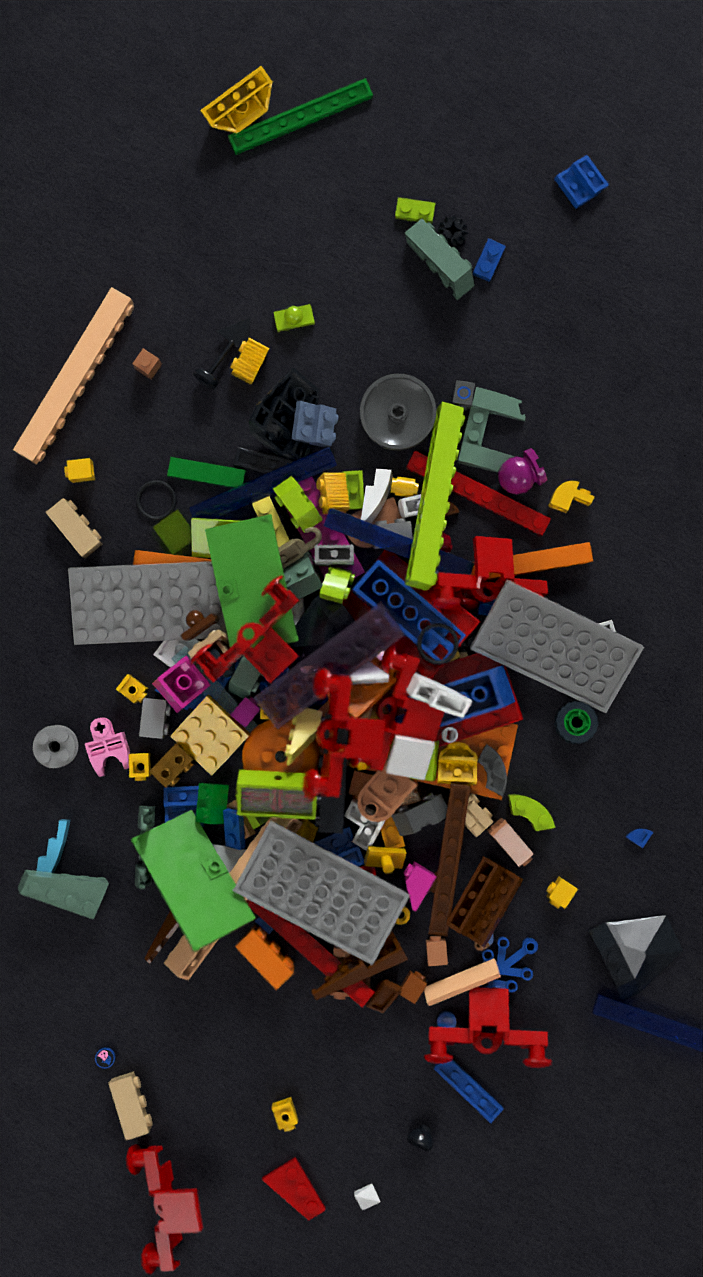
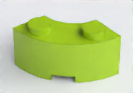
M329 565L328 574L326 573L319 597L342 604L343 599L348 598L350 592L348 585L352 586L355 575L352 574V571Z
M507 795L511 814L527 818L533 830L540 831L555 828L550 813L539 802L523 795Z

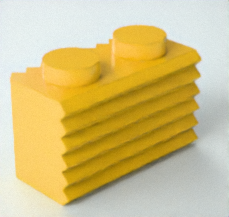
M251 338L247 342L243 341L238 350L242 352L239 359L234 358L230 366L233 369L231 374L252 384L269 348Z
M323 473L317 479L316 486L320 490L321 496L319 498V507L322 508L323 515H343L350 509L345 473Z

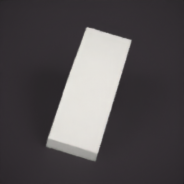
M376 469L374 486H366L361 515L362 528L366 529L374 521L385 504L392 484L393 476L391 470Z
M416 673L406 689L411 697L427 702L433 708L461 718L464 717L472 703L469 698Z

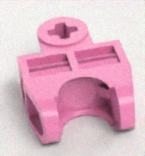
M107 718L95 719L90 725L94 741L85 743V747L99 777L105 776L104 767L109 756L116 757L119 762H122L124 769H129L130 749L125 733L115 734L112 723ZM100 723L101 725H105L106 727L103 729V732L102 730L97 729V727L100 726ZM121 741V743L110 746L112 743ZM102 746L105 747V748H102V749L93 751V749H96V748H99V747H102Z

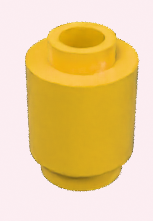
M392 478L390 493L403 497H411L413 494L417 495L419 483H415V479Z

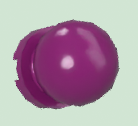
M532 448L523 451V458L517 456L508 458L501 465L498 471V480L501 487L508 493L516 495L526 493L532 488L534 482L540 486L547 481L545 470L543 467L539 468L536 462L539 458Z

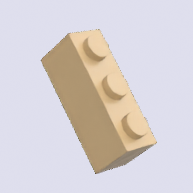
M63 498L46 511V514L83 558H87L103 545L100 541L102 537L95 529L92 531L87 526L90 522L83 514L81 516L78 515L76 512L77 506L71 500L67 501Z
M131 1072L112 1078L109 1086L125 1139L129 1140L149 1133L153 1123L150 1114H147L145 1109L147 1107L145 1096H141L140 1093L141 1082L139 1077H136L135 1073Z

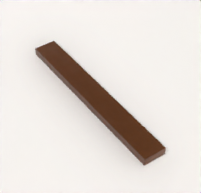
M451 782L428 934L448 937L449 926L446 925V922L451 915L471 788V785Z

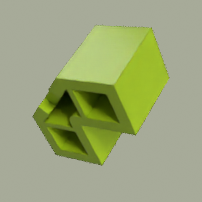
M292 476L273 489L277 495L274 497L280 507L284 505L293 517L290 521L296 529L300 527L304 532L305 529L314 527L323 520L316 507Z

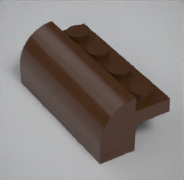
M483 857L446 925L459 934L467 936L482 947H486L523 879L498 863Z

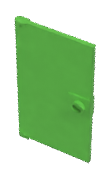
M272 514L205 529L230 647L237 642L238 631L243 625L254 622L264 626L259 620L276 603L269 594L264 597L261 596L267 584L281 575L284 578L280 583L287 590ZM291 609L272 627L286 643L299 641ZM251 628L245 629L243 633L244 638L251 640L254 637V631ZM261 636L252 645V647L254 648L264 638V636Z
M190 810L132 838L131 842L182 929L192 950L196 952L255 920V917L243 896L233 891L236 885L201 824L195 822L196 816Z

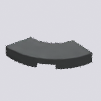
M486 744L478 758V762L484 767L487 775L485 788L503 797L507 785L506 769L499 754Z

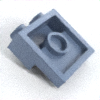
M297 401L292 439L320 447L332 446L336 439V434L333 432L334 425L338 422L336 408Z

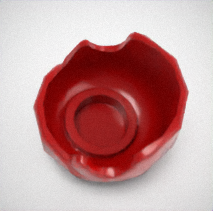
M461 589L459 592H454V597L461 600L460 606L465 610H474L480 603L471 590Z

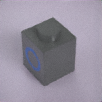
M456 380L452 404L463 407V411L470 409L475 383Z

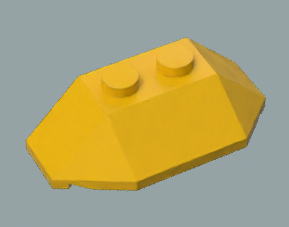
M260 66L200 111L211 127L239 133L268 111L272 80L263 67Z

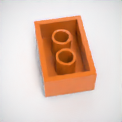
M254 925L237 942L235 947L277 990L294 973L295 966L293 964L295 962L288 954L285 956L280 951L281 947L276 941L273 940L271 942L266 937L268 934L261 926L257 927Z

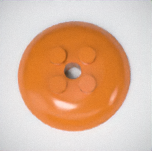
M287 718L267 720L253 729L245 741L242 752L244 770L306 773L313 769L317 771L320 756L317 741L315 739L290 765H287L288 757L284 762H278L275 759V755L279 751L285 752L287 744L291 745L292 741L288 740L290 730L295 729V725L292 724V719Z

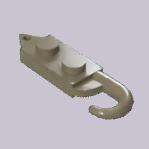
M309 527L304 530L305 533H315V538L306 544L300 539H292L279 547L283 569L303 557V554L320 543L322 534L319 529Z

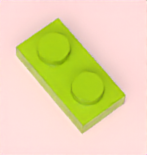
M398 198L395 218L416 222L423 219L426 223L432 224L435 203Z
M362 470L343 471L346 474L349 510H362L364 502Z

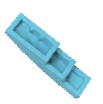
M59 820L57 838H50L47 855L38 857L37 871L55 872L67 840L70 820Z

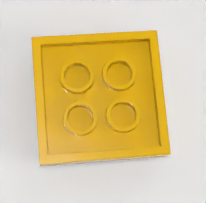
M207 695L170 737L212 776L250 736V733L210 695Z

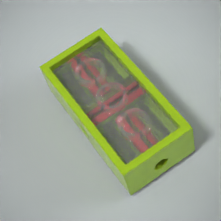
M239 770L237 816L316 820L317 796L310 800L303 793L302 781L306 773Z

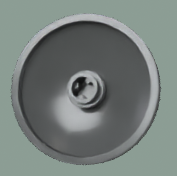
M407 374L386 375L376 380L366 390L360 405L361 423L368 437L377 445L389 450H407L419 445L431 433L436 420L435 399L429 388L413 376Z

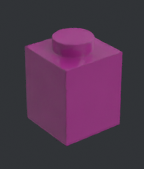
M245 697L232 712L231 716L246 727L259 712V703L252 697L249 699Z

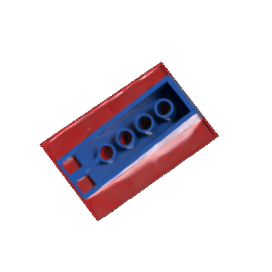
M386 548L350 590L348 598L343 599L342 604L356 622L387 647L395 645L396 653H405L419 658L420 661L416 671L422 676L432 679L444 664H431L421 657L417 647V640L421 631L430 624H445L455 631L459 647L480 621L460 605L452 609H438L432 605V601L436 599L434 586L426 591L405 585L408 564L390 549ZM431 628L422 637L421 647L428 658L435 661L444 660L453 652L454 638L445 628Z
M480 653L445 663L431 679L472 701L463 718L444 712L435 741H439V747L450 744L443 741L441 736L442 731L448 727H453L457 730L458 738L456 741L523 720L506 666ZM395 685L382 697L392 695ZM386 704L385 706L387 712L389 713L391 711L390 704ZM399 706L394 720L402 724L407 709ZM450 731L447 733V740H449Z

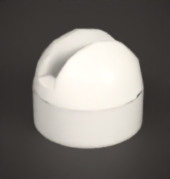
M453 727L445 728L441 734L443 741L446 743L456 741L458 738L457 730ZM448 731H450L449 740H447Z

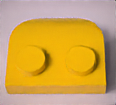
M450 743L439 755L437 783L451 784V782L476 785L478 762L476 753L465 743Z

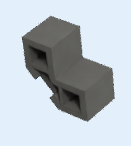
M433 793L426 794L419 803L411 806L404 804L397 809L398 811L392 815V818L400 836L414 834L421 831V827L437 824L446 818L447 805L441 793L433 795Z

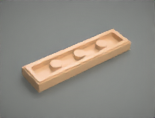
M491 959L426 986L424 993L427 1004L429 1006L500 978L501 975L496 960Z

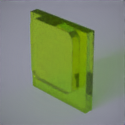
M178 509L153 527L173 555L192 542L191 527Z

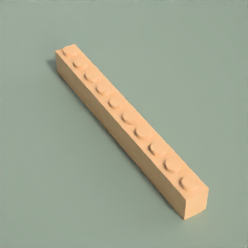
M111 287L13 450L36 465L44 459L46 455L45 450L48 445L53 444L57 430L64 426L66 415L68 412L71 413L73 411L75 400L83 394L86 382L90 381L95 374V367L97 364L102 363L105 357L104 352L114 343L115 334L122 330L124 326L123 321L126 316H130L134 303L131 298Z
M270 817L260 829L255 839L249 844L244 854L238 859L231 872H229L235 884H237L270 820L294 833H297L303 822L293 818ZM183 935L174 950L168 955L164 964L177 977L189 981L218 940L194 952L187 938Z

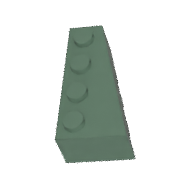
M420 219L405 232L406 241L422 260L427 259L426 263L434 274L438 272L443 285L446 288L450 286L453 289V296L457 300L474 287L471 263L467 259L463 260L455 247L451 248L446 238L435 232V228L431 223H426L423 219Z
M309 552L303 554V557L283 569L287 590H290L298 599L320 589L323 584L317 566H315V561Z
M244 655L229 682L228 692L242 699L245 697L249 699L258 690L259 680L263 675Z
M25 870L18 890L22 895L94 919L109 882L104 877L95 878L83 875L74 876L64 873L54 874L51 872Z

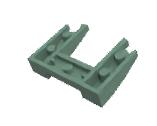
M476 387L457 463L498 473L501 465L508 458L515 457L481 447L489 413L525 421V414L521 415L518 405L522 401L501 393Z
M139 806L137 827L141 829L140 834H143L154 828L155 806ZM142 861V864L135 865V886L139 889H145L151 884L152 876Z

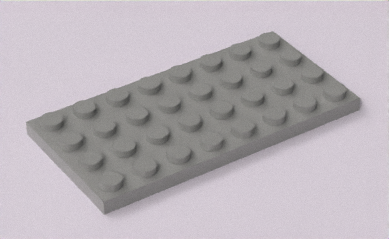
M212 561L68 568L74 645L183 640L180 635L190 628L186 623V615L192 610L200 611L204 618L214 613L220 619L216 624L194 639H206L209 633L218 629L227 633Z
M506 580L470 646L471 650L604 713H607L644 649L643 645L509 580Z
M270 820L233 889L239 895L371 965L375 962L410 896L409 893Z

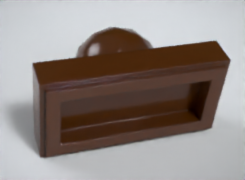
M192 610L186 615V623L190 628L180 636L184 641H191L216 624L220 619L214 613L204 618L200 611Z
M383 979L379 981L375 987V993L367 1001L366 1007L384 1013L402 992V986L389 980Z

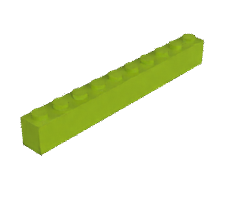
M443 401L436 409V420L432 431L405 585L426 591L434 586L437 580L435 570L440 563L438 553L444 541L441 536L447 524V520L444 519L445 513L448 512L450 506L448 496L451 495L453 489L451 479L456 472L454 462L459 455L457 445L462 437L460 427L465 420L463 407Z

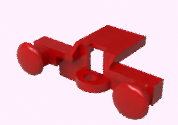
M475 536L473 538L475 575L438 572L434 585L436 599L432 601V605L438 609L458 607L461 600L454 597V592H459L461 589L471 590L472 594L479 601L485 603L492 602L498 597L506 580L518 584L542 597L548 594L547 581L515 578L512 539ZM489 573L501 575L496 582H484L489 578ZM483 588L490 591V596L484 595Z
M280 575L274 578L261 593L262 597L269 594L276 601L271 609L259 620L264 626L254 622L243 625L238 631L237 642L218 659L209 652L213 645H205L195 653L190 660V665L192 666L197 662L204 670L203 673L212 682H215L244 655L268 682L272 683L299 657L272 628L300 601L280 583L284 577ZM247 628H251L254 631V637L251 640H247L243 636ZM261 636H264V638L253 648L252 645Z
M395 645L387 647L381 661L382 671L388 673L391 668L396 669L395 677L398 678L393 694L383 697L376 708L377 718L385 720L386 725L381 760L350 758V763L353 767L362 762L372 769L383 771L395 735L435 742L444 711L431 707L427 702L408 697L409 693L406 689L416 673L420 659L405 653H396ZM390 704L391 711L388 714H383V706ZM399 706L407 709L402 724L394 720Z
M321 669L316 673L313 681V690L315 695L321 699L330 693L328 714H331L332 717L321 722L316 732L318 744L323 749L328 750V754H324L321 776L313 769L307 771L303 777L302 790L305 797L310 800L314 799L318 793L323 796L339 797L343 757L381 760L385 720L348 717L352 677L330 676L326 669ZM338 728L350 729L349 745L336 743ZM328 729L330 735L328 739H325L324 732Z
M477 987L470 989L469 1028L429 1027L428 1030L430 1054L425 1055L424 1059L430 1063L445 1064L453 1060V1056L446 1054L447 1045H454V1043L472 1044L478 1052L492 1054L498 1050L502 1039H504V1045L528 1048V1058L523 1060L525 1066L544 1068L552 1064V1060L545 1058V1049L548 1046V1032L509 1030V989ZM481 1026L496 1027V1032L481 1033ZM489 1039L492 1042V1047L484 1048L481 1041Z
M134 1144L127 1152V1168L131 1174L137 1175L141 1168L145 1167L149 1195L154 1197L155 1211L162 1218L158 1221L159 1225L154 1227L157 1247L153 1243L145 1245L141 1256L142 1267L148 1274L154 1273L156 1267H160L161 1271H174L180 1265V1260L173 1259L172 1249L183 1239L182 1233L200 1232L203 1229L197 1189L172 1190L171 1182L174 1178L171 1160H168L163 1165H159L157 1153L163 1150L162 1145L141 1149L139 1145Z

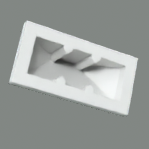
M368 660L350 675L352 677L351 684L386 683L389 681L388 674Z

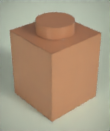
M144 348L132 363L136 370L149 379L153 378L162 365L159 358Z
M430 936V939L426 940L428 966L448 965L445 938Z

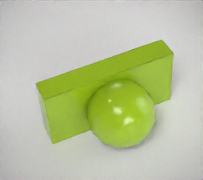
M311 304L299 307L291 306L288 309L274 312L278 332L315 324Z

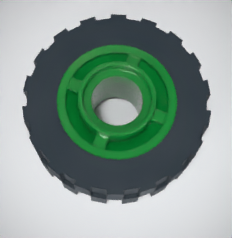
M569 702L557 711V715L554 718L555 731L567 743L581 744L587 742L597 732L598 716L595 714V710L590 705L584 704V702ZM573 718H578L580 720L581 724L579 728L573 727Z

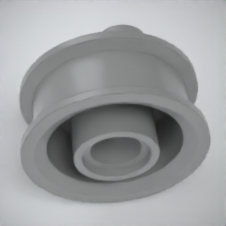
M62 725L43 728L38 732L33 741V753L39 763L49 768H59L68 765L78 753L79 744L76 735L71 729ZM54 741H57L60 744V749L58 752H55L52 749V743Z

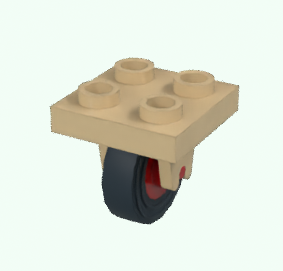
M219 629L212 631L205 640L196 643L188 654L192 658L202 647L211 644L213 646L209 649V652L218 659L230 648L227 633ZM234 665L223 674L224 677L228 678L234 674Z

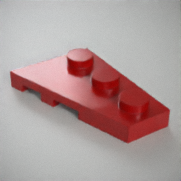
M296 1157L262 1177V1180L307 1220H311L326 1210Z

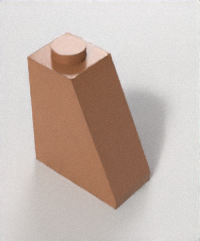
M500 818L487 829L489 834L519 867L521 865L526 866L532 860L533 852L504 819Z

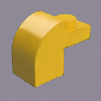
M567 481L554 491L548 506L566 513L572 500L589 506L592 504L594 496L590 495L591 492L582 488L577 490L578 481Z

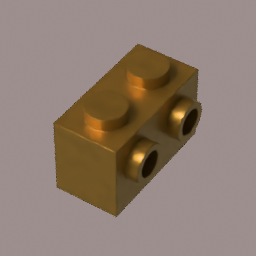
M176 743L149 772L165 788L169 785L173 787L180 780L178 776L183 771L187 773L193 767L192 761L194 759Z

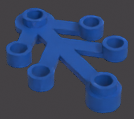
M506 937L498 938L497 965L500 975L522 977L524 980H531L533 972L530 968L519 969L511 968V966L526 954H534L538 949L537 942L533 938H525L522 942V948L505 960L509 941ZM501 940H506L505 946H500ZM529 943L534 945L532 950L527 949ZM487 948L482 951L483 963L494 958V953L491 949ZM491 952V957L485 958L484 954ZM525 971H530L529 977H524ZM495 979L488 982L485 986L480 985L477 987L509 989V992H515L518 989L516 981L512 979L508 981ZM514 983L515 987L514 989H509L508 985Z

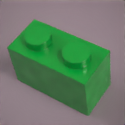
M199 783L195 822L224 824L223 811L227 809L229 785Z

